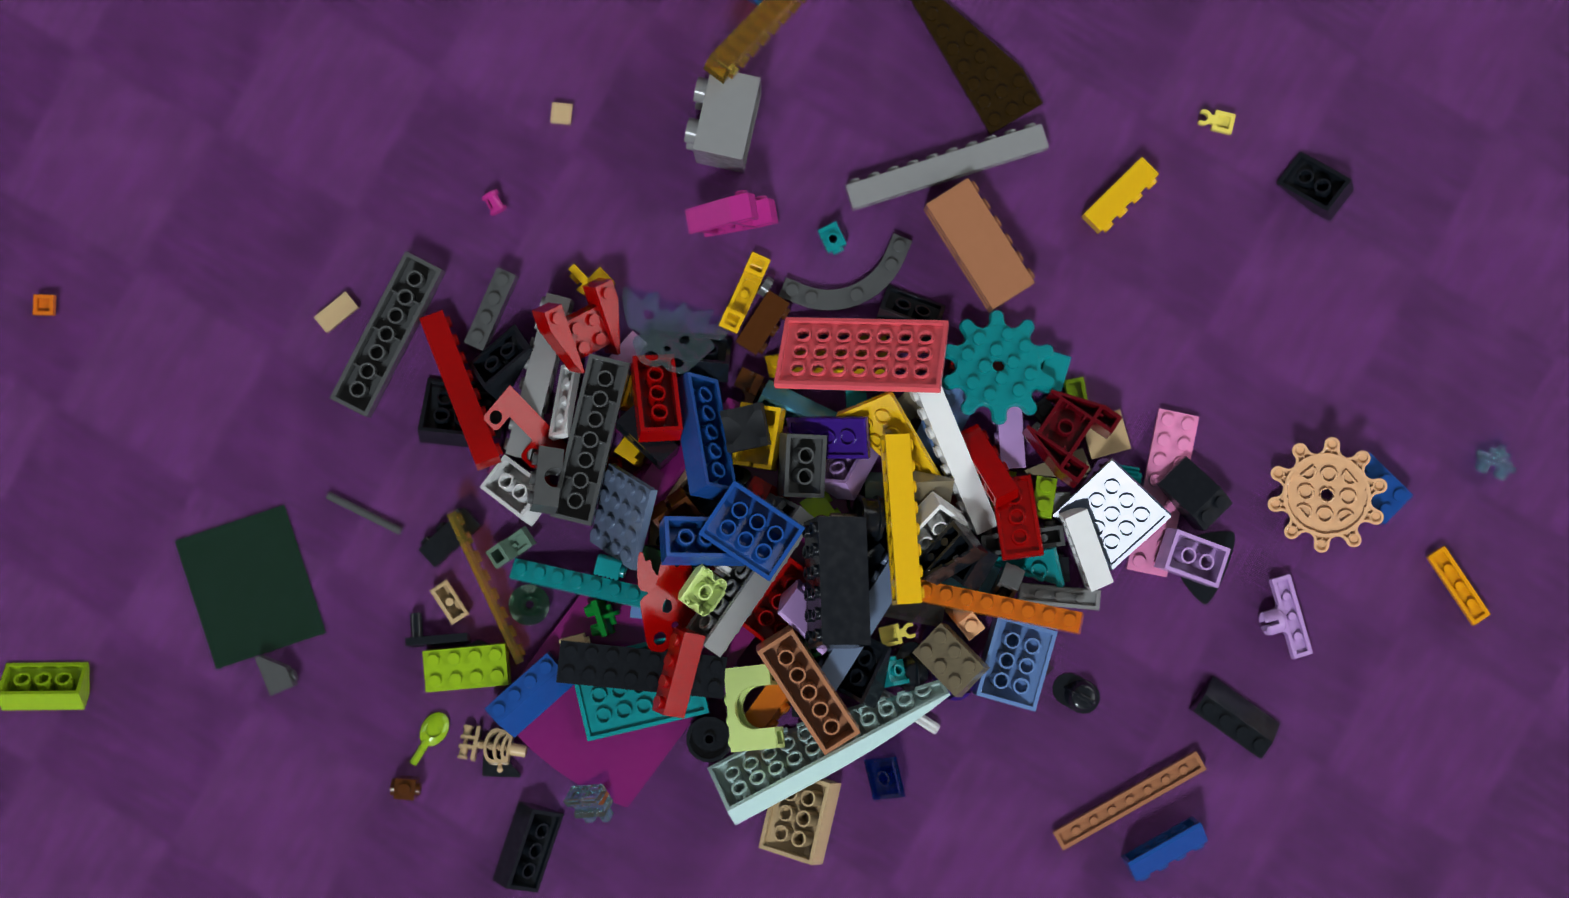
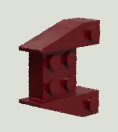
M1051 390L1046 399L1054 403V407L1038 431L1027 425L1022 434L1054 475L1074 489L1089 469L1088 465L1073 456V453L1091 428L1107 439L1123 417L1106 405Z

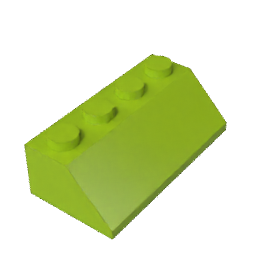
M89 662L6 663L0 680V707L2 711L85 710L90 694Z

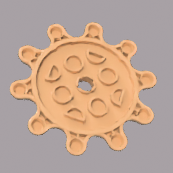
M1336 437L1327 438L1324 448L1320 453H1312L1303 443L1295 444L1292 448V453L1295 456L1296 464L1292 468L1275 466L1271 470V477L1282 484L1283 492L1281 495L1269 499L1268 508L1273 512L1284 511L1289 515L1290 522L1284 529L1285 536L1289 539H1295L1301 533H1310L1314 538V548L1320 553H1324L1329 549L1330 541L1334 537L1343 538L1350 547H1358L1362 542L1361 535L1358 532L1359 525L1363 522L1379 525L1384 520V514L1373 507L1371 500L1374 495L1386 491L1387 482L1382 478L1371 479L1366 476L1364 471L1366 465L1371 460L1370 454L1365 450H1360L1352 457H1345L1340 452V441ZM1329 489L1333 493V498L1330 500L1324 499L1321 494L1322 491Z

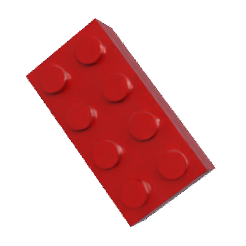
M674 354L632 356L630 368L638 442L680 440L683 426Z

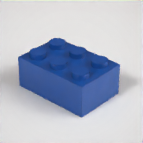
M1368 452L1371 460L1365 467L1364 472L1366 476L1371 479L1382 478L1387 482L1386 491L1374 495L1371 500L1373 507L1384 514V520L1379 525H1385L1414 495Z

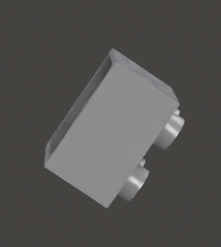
M711 67L709 78L698 76L693 101L696 102L695 109L701 110L700 119L689 117L684 142L687 143L686 149L694 152L696 163L744 173L761 99L760 77Z

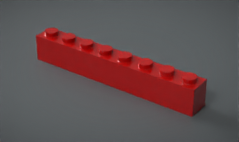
M443 310L419 318L477 470L479 471L500 463L499 455H502L503 452L499 442L495 444L492 437L496 436L494 430L484 420V415L487 411L485 406L480 407L478 400L481 399L478 388L473 389L471 382L474 381L471 370L465 369L464 364L467 363L464 352L458 351L457 346L460 345L457 334L451 333L450 328L453 327L449 315L445 316Z

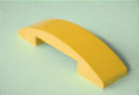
M755 252L751 253L740 281L718 326L738 334L771 262L770 259Z

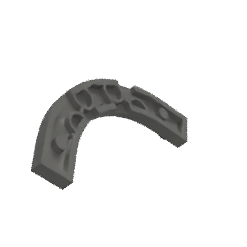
M893 233L879 265L866 278L854 285L841 289L825 290L812 288L786 277L779 297L794 304L821 311L843 310L861 305L878 295L895 278L906 258L912 241Z

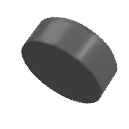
M767 276L758 289L757 294L762 297L765 296L774 280Z

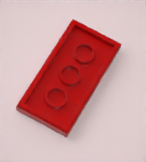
M1031 474L1013 476L1012 478L1017 480L1020 487L1018 489V498L997 508L993 505L1002 561L1044 555Z

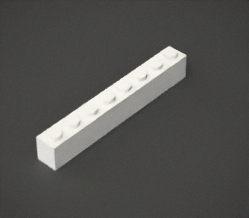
M942 386L941 393L909 392L912 400L918 405V416L925 422L926 435L933 441V452L937 458H940L942 473L945 477L955 479L952 495H955L958 501L956 502V507L963 513L968 523L967 527L975 535L995 527V514Z

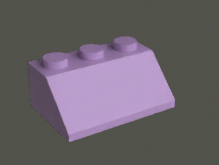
M870 447L871 457L869 459H826L824 491L837 499L855 500L879 454Z
M798 579L781 594L778 614L805 639V633L808 631L807 622L804 617L805 610L807 609V601L804 599L806 583H802ZM816 649L822 655L827 651V649Z

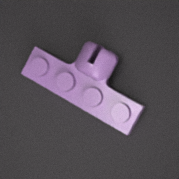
M1285 574L1269 579L1275 607L1260 613L1259 623L1264 621L1265 623H1270L1261 626V630L1268 636L1283 632L1291 659L1313 654L1291 575Z

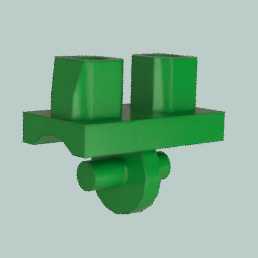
M601 599L593 600L591 604L584 607L586 616L591 617L595 615L597 620L596 624L590 625L593 636L601 635L605 637L616 632L614 624H617L615 615L620 614V610L613 611L612 605H607L606 601Z

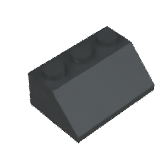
M780 433L778 496L824 498L827 435Z

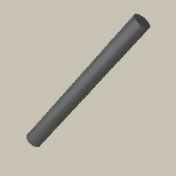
M330 491L326 496V499L398 535L403 530L402 527Z

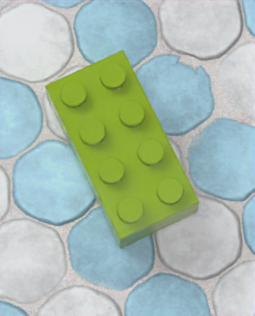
M508 642L426 649L422 651L426 693L505 686L512 683Z

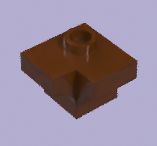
M742 367L734 387L744 393V402L753 404L757 394H762L766 383H764L765 377Z

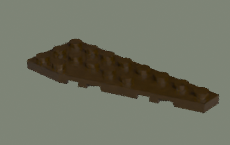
M910 0L989 135L1043 104L1023 68L945 0Z

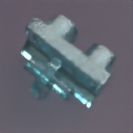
M1502 444L1497 449L1490 447L1489 453L1478 449L1475 454L1478 458L1475 464L1477 471L1486 474L1490 465L1495 466L1493 476L1503 481L1509 473L1514 474L1516 467L1513 466L1511 461H1508L1511 454L1505 452L1506 446Z

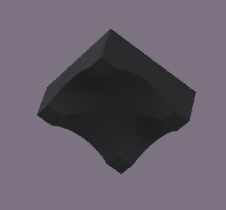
M759 402L720 411L728 453L771 445L763 403Z

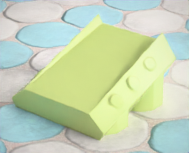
M701 564L694 569L679 591L678 600L699 615L707 616L710 612L714 611L725 595L727 582Z

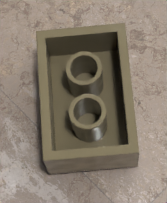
M940 623L912 652L955 697H963L990 668L945 623Z

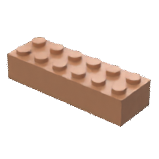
M792 626L784 627L756 645L758 655L824 755L861 733L858 724Z

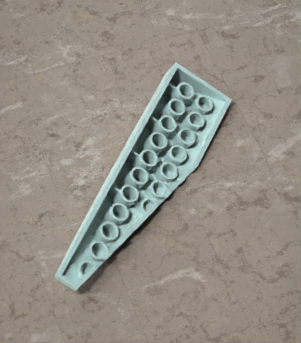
M939 680L916 686L913 691L905 692L904 690L897 692V696L887 699L885 696L881 697L875 708L863 704L849 707L847 709L858 724L861 733L824 755L805 724L801 722L797 724V727L783 728L785 747L736 752L707 769L734 824L737 825L867 754L928 713L949 697L950 693Z

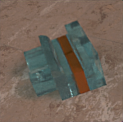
M603 784L571 786L563 801L567 807H574L575 818H583L586 823L594 822L597 817H600L602 822H609L614 814L610 808L613 799Z

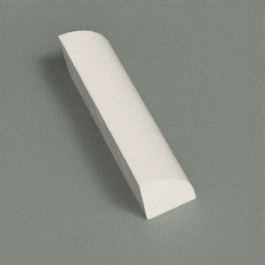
M1073 508L1059 513V518L1084 586L1093 592L1113 583L1114 581L1088 509Z

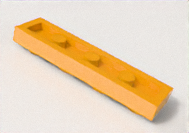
M1442 545L1426 556V559L1471 625L1474 626L1491 615L1445 546Z

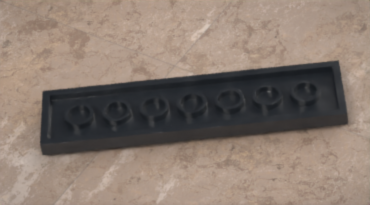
M561 640L556 682L657 692L667 651L654 652L645 648ZM701 654L690 696L723 699L727 657Z

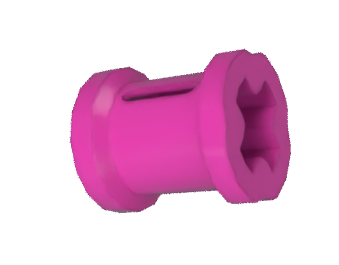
M497 189L481 197L482 201H485L489 207L491 216H495L507 209L506 205H503Z

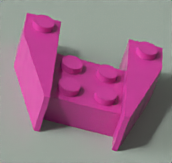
M740 190L734 192V196L685 209L689 234L703 232L704 237H711L779 224L775 200L767 198V195L755 197V194L748 193L747 190Z

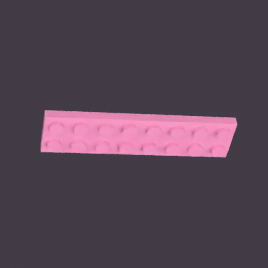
M1161 408L1157 410L1142 487L1171 513V518L1128 556L1125 569L1167 577L1168 575L1167 571L1154 567L1166 527L1177 529L1180 512L1159 488L1157 483L1184 456L1191 460L1199 416Z

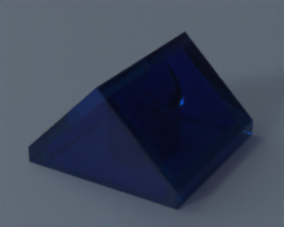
M895 752L864 760L873 800L906 797Z

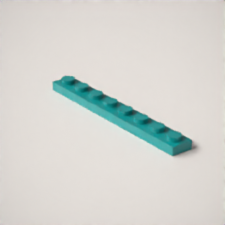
M517 558L514 560L509 576L512 580L641 608L640 601L648 594L645 591H641L638 585Z

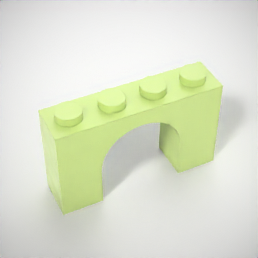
M766 665L725 668L726 694L724 702L727 706L728 715L726 723L729 727L728 745L731 748V752L785 747L783 726L758 728L753 726L744 714V700L752 689L760 686L778 685Z

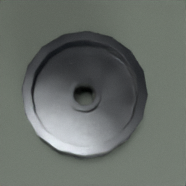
M703 717L696 720L686 734V744L689 752L702 762H715L724 758L731 749L728 745L729 727L724 720L717 717ZM708 735L713 737L712 743L706 742Z

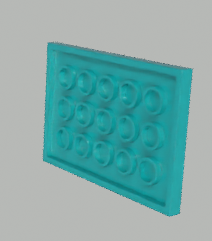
M666 637L655 639V644H663ZM647 642L626 646L649 649ZM574 684L587 741L709 713L706 697L690 696L685 717L678 718L665 716L652 710L653 700L657 692Z

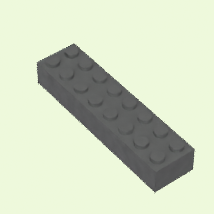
M405 251L330 399L365 417H372L420 324L419 318L423 317L446 274L445 271Z
M589 353L563 460V467L557 488H560L558 509L555 515L550 514L551 517L593 526L616 431V420L619 418L631 369L630 363Z

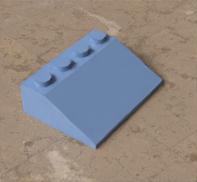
M993 617L981 658L990 668L974 684L972 693L1035 712L1058 632L1039 626Z

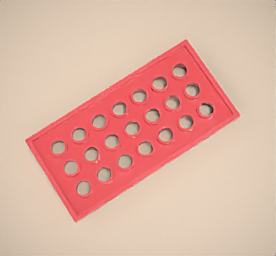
M786 317L774 378V387L777 389L941 393L949 321ZM802 334H808V337L804 339L798 338ZM823 334L829 335L826 339H819ZM842 335L849 336L847 339L844 340L839 339ZM863 335H868V336H869V338L866 339V340H860V339H859V338H861ZM882 336L890 337L888 340L885 341L880 340ZM904 336L911 337L907 341L900 340ZM923 337H931L929 341H921ZM800 350L806 351L803 355H796ZM819 351H825V352H826V353H825L824 355H822V356H817V355H816ZM841 351L846 352L844 356L836 355ZM860 352H866V353H867V354H866L865 356H863V357H858V356H857V354H859ZM881 352L887 353L885 357L877 356ZM901 353L908 354L904 358L898 357V355H900ZM922 353H927V354H929V356L926 357V358H919V357H918V356H920ZM796 367L803 368L800 372H793ZM816 368H823L819 373L813 372ZM837 368L844 369L841 373L833 372ZM857 369H864L860 374L854 373ZM878 369L885 370L882 374H875ZM898 370L906 371L902 375L895 374ZM920 370L926 371L924 375H917L916 373Z

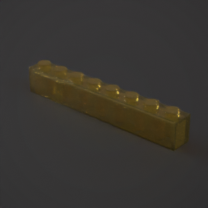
M763 0L712 52L703 69L723 84L729 78L733 79L739 72V67L744 68L749 62L750 56L754 57L761 48L760 45L765 46L771 38L770 35H775L779 31L780 24L785 25L790 19L791 13L795 14L801 7V2L805 4L807 0Z

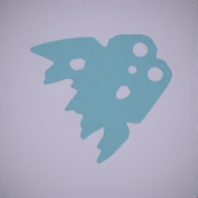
M623 287L622 298L625 318L628 327L640 333V335L634 337L633 346L638 359L645 365L652 367L663 365L668 371L679 374L685 373L714 349V344L710 339L722 340L730 332L718 326L720 321L709 325L713 310H700L693 313L691 309L687 308L686 303H682L673 312L667 308L661 310L659 308L658 292L649 293L641 300L627 287ZM644 310L652 311L654 318L646 319L644 317ZM682 336H689L690 341L687 345L680 344L679 339ZM669 346L671 350L666 352L664 347ZM654 351L658 354V359L654 361L648 360L645 357V353ZM673 358H680L684 364L682 367H674L670 361Z

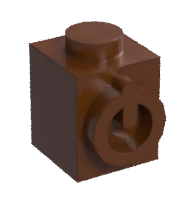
M399 775L396 778H392L390 795L393 796V799L414 801L418 798V795H421L422 783H420V777Z

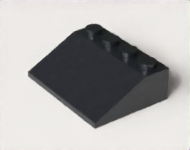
M428 378L417 430L420 443L468 447L443 379ZM471 382L473 389L478 388L481 399L478 400L480 407L485 406L486 411H488L497 400L482 387L481 383ZM493 411L490 414V421L493 424H498L501 421L502 415L499 411ZM506 421L500 429L494 430L496 436L492 437L495 444L499 442L501 450Z

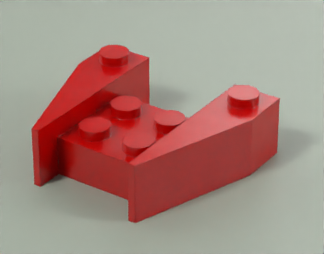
M597 278L583 285L582 287L589 305L565 316L562 304L548 302L532 310L539 332L569 371L585 373L581 359L588 356L589 353L592 354L604 348L605 353L621 354L619 303L612 279Z

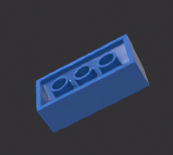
M549 651L484 709L499 726L515 738L574 684L556 682L558 660Z
M1191 816L1125 853L1121 858L1135 881H1144L1151 876L1150 873L1166 869L1169 866L1168 863L1173 860H1182L1189 851H1197L1205 846L1204 843L1208 839L1201 822Z

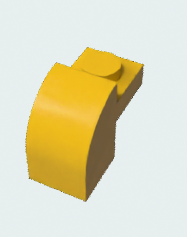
M575 264L568 269L571 272L569 277L577 285L580 282L582 283L576 290L584 296L586 295L582 287L583 285L597 278L612 279L601 267L589 278Z

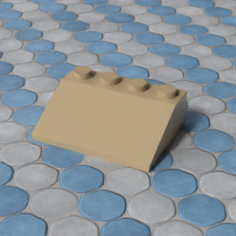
M823 778L767 808L758 848L809 865L823 864L841 783Z

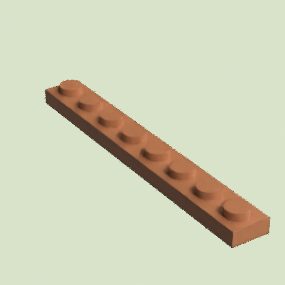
M1193 751L1053 830L1052 833L1064 851L1207 769L1197 751Z

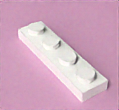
M565 364L561 365L548 435V438L553 441L567 438L570 435L580 373L569 371Z

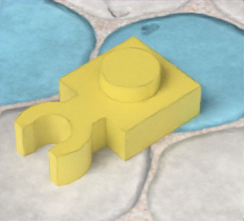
M1206 109L1200 111L1199 114L1206 116V121L1198 120L1197 124L1199 126L1209 124L1211 125L1210 131L1225 135L1232 134L1236 114L1215 110L1214 115H1212Z
M908 622L902 628H899L898 623L879 627L881 643L890 647L902 644V637L910 639L916 637L915 633L908 634L906 632L908 627L913 626V623Z

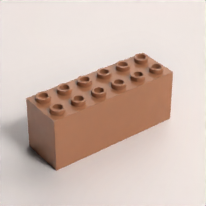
M967 178L927 203L923 210L986 310L990 313L1030 288L1035 283L1033 280L1035 276L1030 268L1026 269L1023 265L1024 259L1018 250L1015 251L1011 246L1013 241L1010 236L1002 232L1000 228L1002 224L996 215L992 216L989 209L991 207L985 198L981 199L978 194L980 190L977 184Z

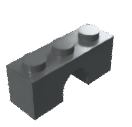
M539 445L537 452H533L531 464L535 465L534 472L531 471L529 484L533 485L532 491H529L527 496L530 511L555 515L558 509L560 488L548 485L545 477L548 475H560L563 467L564 449Z

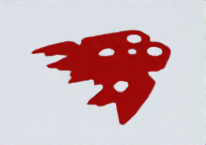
M640 552L637 562L638 587L641 591L648 593L640 601L647 646L651 651L664 652L669 647V639L673 632L672 623L678 622V626L686 628L696 613L678 600L679 591L691 575L692 568L688 565L676 567L675 565L660 564L657 575L652 568L651 560L645 561L643 552ZM666 599L670 600L672 610L669 613L663 612V604ZM658 632H663L666 636L665 642L661 645H657L654 642V636Z

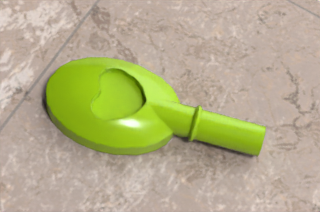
M435 712L425 719L419 732L421 744L418 745L416 752L409 761L411 764L417 766L423 754L427 751L428 746H435L446 737L450 721L445 713Z

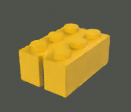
M741 402L740 407L751 405L752 403ZM764 405L771 445L732 453V462L735 465L776 471L779 457L780 433L783 432L786 410Z

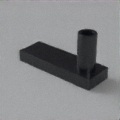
M410 613L411 637L405 638V646L408 648L471 643L469 633L423 636L422 613Z

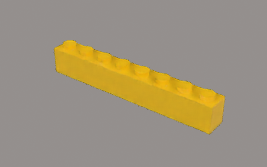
M910 433L886 434L880 437L892 605L922 603V599H924V587L921 586L920 579L923 576L922 565H919L921 545L918 544L917 539L920 527L919 523H916L918 504L914 498L917 486L916 481H913V472L915 471V462L911 458L913 440L910 439Z

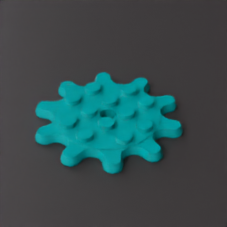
M993 310L990 313L989 323L983 328L977 327L969 319L962 320L959 324V329L964 336L963 343L960 345L947 344L945 358L954 363L955 369L951 374L942 378L943 388L947 390L958 388L965 393V400L961 404V411L965 415H972L979 407H987L991 411L992 421L997 425H1002L1006 422L1007 411L1011 407L1020 408L1026 415L1035 414L1037 405L1032 398L1033 392L1036 389L1051 390L1055 386V379L1045 374L1041 369L1043 361L1053 357V347L1048 344L1037 346L1032 343L1030 336L1035 329V325L1031 320L1025 319L1019 326L1011 328L1005 324L1004 314L1000 310ZM997 361L1002 362L1004 369L996 371L993 368V363Z

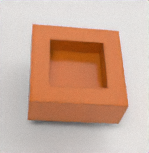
M33 294L32 315L56 316L57 296Z

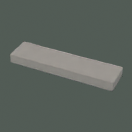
M1021 582L1017 592V599L1049 606L1098 611L1100 608L1101 590L1091 592L1086 588L1065 586L1059 588L1054 585Z

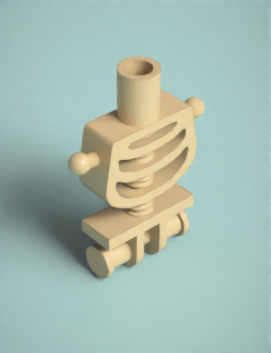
M463 726L464 732L460 738L464 741L463 744L460 743L458 745L460 751L457 758L467 760L468 750H472L470 760L476 762L478 748L483 749L486 761L491 765H498L497 772L501 773L503 771L502 765H509L511 755L524 758L527 755L528 746L513 743L514 737L503 729H492L487 734L485 741L480 740L481 726L476 727L475 736H471L474 726ZM497 735L494 742H492L491 739ZM468 741H473V745H469ZM488 750H492L494 759L489 758ZM497 751L500 752L501 759H498Z

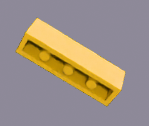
M1141 157L1081 216L1082 219L1097 234L1102 230L1106 233L1114 225L1112 220L1116 216L1121 218L1128 211L1126 206L1130 202L1135 204L1143 196L1141 192L1145 188L1149 190L1157 183L1155 178L1159 173Z

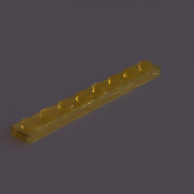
M455 509L447 512L449 522L517 665L524 661L525 649L522 643L518 644L515 639L517 632L513 624L509 625L506 620L509 615L506 608L499 605V593L489 583L492 579L487 568L483 570L480 564L483 561L478 550L474 551L472 543H474L471 533L469 531L466 532L463 527L465 520L461 512L457 513Z

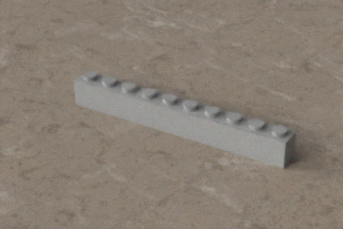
M1030 123L1025 125L1023 130L1016 131V129H1011L1004 132L1005 135L1001 137L992 135L986 137L985 142L977 143V141L965 144V148L959 150L957 147L946 150V154L938 156V153L931 154L926 157L927 160L921 162L918 159L909 161L907 166L899 168V165L888 168L886 173L880 174L878 171L867 175L868 178L860 180V178L849 180V184L845 185V190L852 211L1047 151L1049 145L1042 124Z

